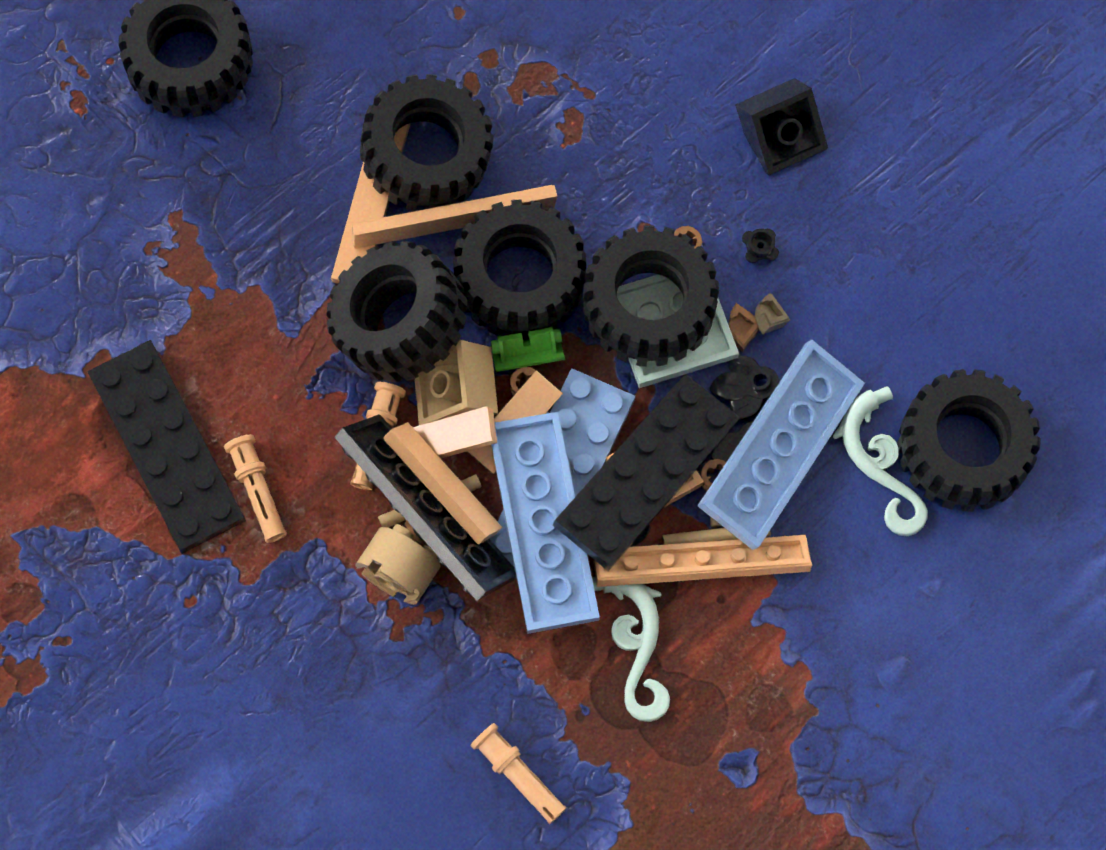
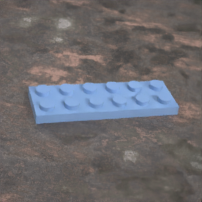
M813 340L806 342L698 504V507L752 550L759 548L865 383Z
M571 368L561 389L563 394L554 403L550 413L558 412L576 497L606 463V457L609 456L635 401V395ZM503 510L498 520V523L503 528L489 539L514 566Z
M558 412L496 422L497 443L492 444L491 447L527 634L599 621L600 616L587 553L552 525L554 520L575 498Z

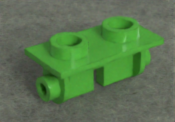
M550 326L545 329L528 331V340H523L522 333L505 336L499 335L497 340H491L490 347L496 372L565 360L561 345L560 328L553 329Z

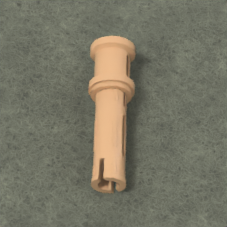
M376 382L374 387L377 391L372 409L366 413V418L368 419L380 414L394 428L398 421L395 415L399 401L405 397L406 391L391 383ZM357 464L350 484L359 489L372 490L373 484L367 479L366 473Z
M251 434L243 435L227 442L224 445L226 453L231 454L237 470L234 473L236 479L245 485L253 510L264 534L265 542H275L284 538L287 532L283 527L263 476L266 473V466L264 462L259 461L253 445L256 442L255 438Z
M495 723L491 724L470 746L474 750L479 749L493 764L492 770L495 773L498 772V774L503 773L550 825L567 807L553 795L519 758L521 754L517 746L511 747L498 733V726Z

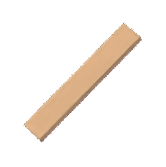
M410 124L400 128L394 136L396 146L401 153H403ZM364 162L333 269L332 283L338 284L340 282L338 279L339 275L343 270L347 271L353 265L351 261L357 256L362 258L367 254L366 250L377 246L372 245L354 249L352 224L385 217L389 205V193L384 191L382 194H379L373 187L374 178H367L363 170Z
M548 185L353 223L354 249L464 228L467 223L474 225V216L482 210H485L487 214L492 212V205L502 202L503 206H510L511 200L522 199V205H531V201L542 203V209L548 211L550 207L555 209L557 200L556 189L554 185Z
M806 535L765 537L759 548L754 550L739 539L629 547L609 571L593 559L597 587L810 572L812 567Z

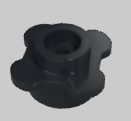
M768 228L756 229L753 232L747 231L743 234L742 242L746 244L747 253L745 258L748 262L756 263L762 259L774 261L778 258L779 250L775 248L776 234L773 230ZM761 243L764 247L758 248L757 245Z

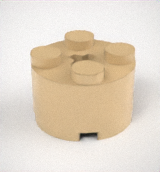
M395 524L393 529L380 527L355 566L357 568L365 567L361 574L382 591L393 597L397 592L406 595L403 602L416 605L440 569L437 555L428 545L422 547L412 540L414 537L413 533L399 524Z

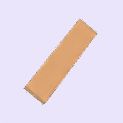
M408 422L391 429L383 437L385 442L477 544L495 536L503 528Z

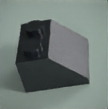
M796 78L735 104L743 133L768 175L828 149L812 88Z

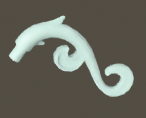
M888 386L874 392L868 390L854 399L843 416L833 438L843 437V443L849 457L864 474L912 502L915 508V516L912 519L905 520L899 517L897 506L901 500L898 498H894L889 502L884 515L886 526L893 533L899 536H911L917 534L924 527L928 518V510L919 495L884 471L893 466L898 459V446L890 435L879 434L870 440L867 448L868 451H878L879 457L873 458L863 449L859 434L863 419H865L866 423H869L872 411L879 409V404L893 399L892 392Z
M592 577L594 591L612 592L619 600L624 599V594L636 603L641 612L643 620L641 634L635 635L631 633V628L637 626L639 620L630 615L619 616L613 622L611 633L614 642L619 648L626 651L638 650L624 690L627 711L639 721L652 722L658 720L665 715L669 708L670 696L668 690L658 681L647 679L643 686L651 689L655 698L651 705L641 706L635 699V689L656 647L659 634V615L653 598L661 597V592L651 589L645 584L597 587L596 578Z

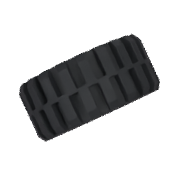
M144 0L141 4L136 2L129 9L131 18H124L121 25L123 33L119 35L120 56L133 90L138 92L140 99L146 104L153 103L154 109L161 113H167L168 110H171L173 116L185 117V113H192L193 117L203 116L202 111L211 109L212 112L221 109L222 102L226 100L230 103L237 97V88L240 90L244 89L248 82L247 74L252 71L253 61L251 56L253 55L245 18L241 15L240 9L234 1ZM183 32H201L217 41L213 53L205 61L193 67L173 68L162 64L156 59L161 46L171 37Z
M417 74L406 76V82L401 84L400 80L390 83L387 92L381 90L374 97L373 105H369L362 127L360 159L364 162L363 170L367 178H374L373 187L379 194H382L384 191L389 193L388 201L395 205L399 201L407 203L406 209L416 211L417 206L430 209L438 205L455 204L457 198L465 201L471 196L473 188H478L482 182L493 147L492 123L489 116H483L485 112L483 103L479 99L473 101L471 99L473 92L466 86L459 89L455 86V80L446 78L445 82L436 80L437 75L426 74V79H418ZM430 122L443 127L452 135L458 146V152L454 158L443 164L422 165L413 162L401 153L396 146L394 136L400 128L407 124Z
M522 199L511 200L510 206H503V203L499 202L492 205V212L487 214L485 210H482L474 216L475 224L467 223L462 230V239L457 240L454 249V275L464 288V296L467 298L466 312H471L472 320L477 325L482 326L484 323H487L488 332L497 336L501 330L507 332V335L527 333L529 339L528 331L545 329L550 326L553 329H557V321L566 322L572 316V308L578 307L585 284L586 253L583 252L584 243L580 234H574L575 226L569 219L561 221L560 212L553 207L546 211L542 209V203L531 201V205H522ZM526 247L543 254L551 263L553 272L550 279L535 290L511 292L497 286L489 278L487 266L494 256L506 249Z
M654 225L644 226L641 232H636L633 227L624 230L623 238L621 239L616 235L606 241L605 249L598 248L593 255L592 264L588 265L585 274L583 292L584 317L586 321H589V331L593 338H601L600 346L606 352H611L612 349L616 350L617 359L627 362L628 358H633L637 360L636 366L644 367L647 366V361H656L657 367L667 365L668 358L673 357L675 361H679L686 357L688 349L695 351L702 344L703 336L708 335L717 308L719 281L715 280L716 269L713 262L709 261L706 263V251L701 246L692 247L693 239L686 234L679 238L674 235L675 229L664 227L663 232L654 231ZM643 273L659 274L676 284L683 295V304L676 313L669 317L658 320H646L632 315L621 305L617 298L618 288L632 276Z
M395 241L384 243L383 248L375 246L366 250L367 254L362 258L357 256L351 261L353 265L347 271L343 270L338 277L340 282L337 286H333L330 298L332 302L327 304L326 316L329 318L327 320L328 332L332 336L335 346L371 378L388 382H400L402 377L406 380L419 377L418 373L422 371L428 373L436 368L434 364L440 359L444 361L450 355L448 350L451 346H456L460 340L459 330L464 329L467 318L463 313L467 311V298L464 296V288L439 257L423 245H416L414 242L402 241L399 245ZM416 292L414 304L408 314L393 327L378 331V325L385 310L398 298Z
M964 369L954 370L950 378L946 374L934 378L932 384L923 386L916 398L912 400L899 429L901 436L897 442L898 452L903 454L900 463L904 472L911 471L910 483L915 489L921 485L926 490L923 495L931 502L937 497L943 500L942 507L951 510L955 504L961 505L962 511L973 512L978 505L985 510L994 507L997 501L1004 502L1020 487L1033 469L1037 460L1035 455L1040 450L1041 438L1036 436L1040 430L1038 418L1030 417L1034 410L1030 401L1025 400L1022 402L1019 398L1022 391L1015 385L1008 388L1002 384L1005 378L996 374L993 379L985 377L986 372L983 370L974 369L971 375H966ZM961 414L976 417L986 423L996 435L999 443L1000 454L993 464L984 467H970L954 461L945 453L938 441L937 427L940 421L946 417Z

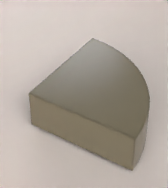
M771 293L766 295L755 309L756 322L762 334L783 328L790 321L788 315Z

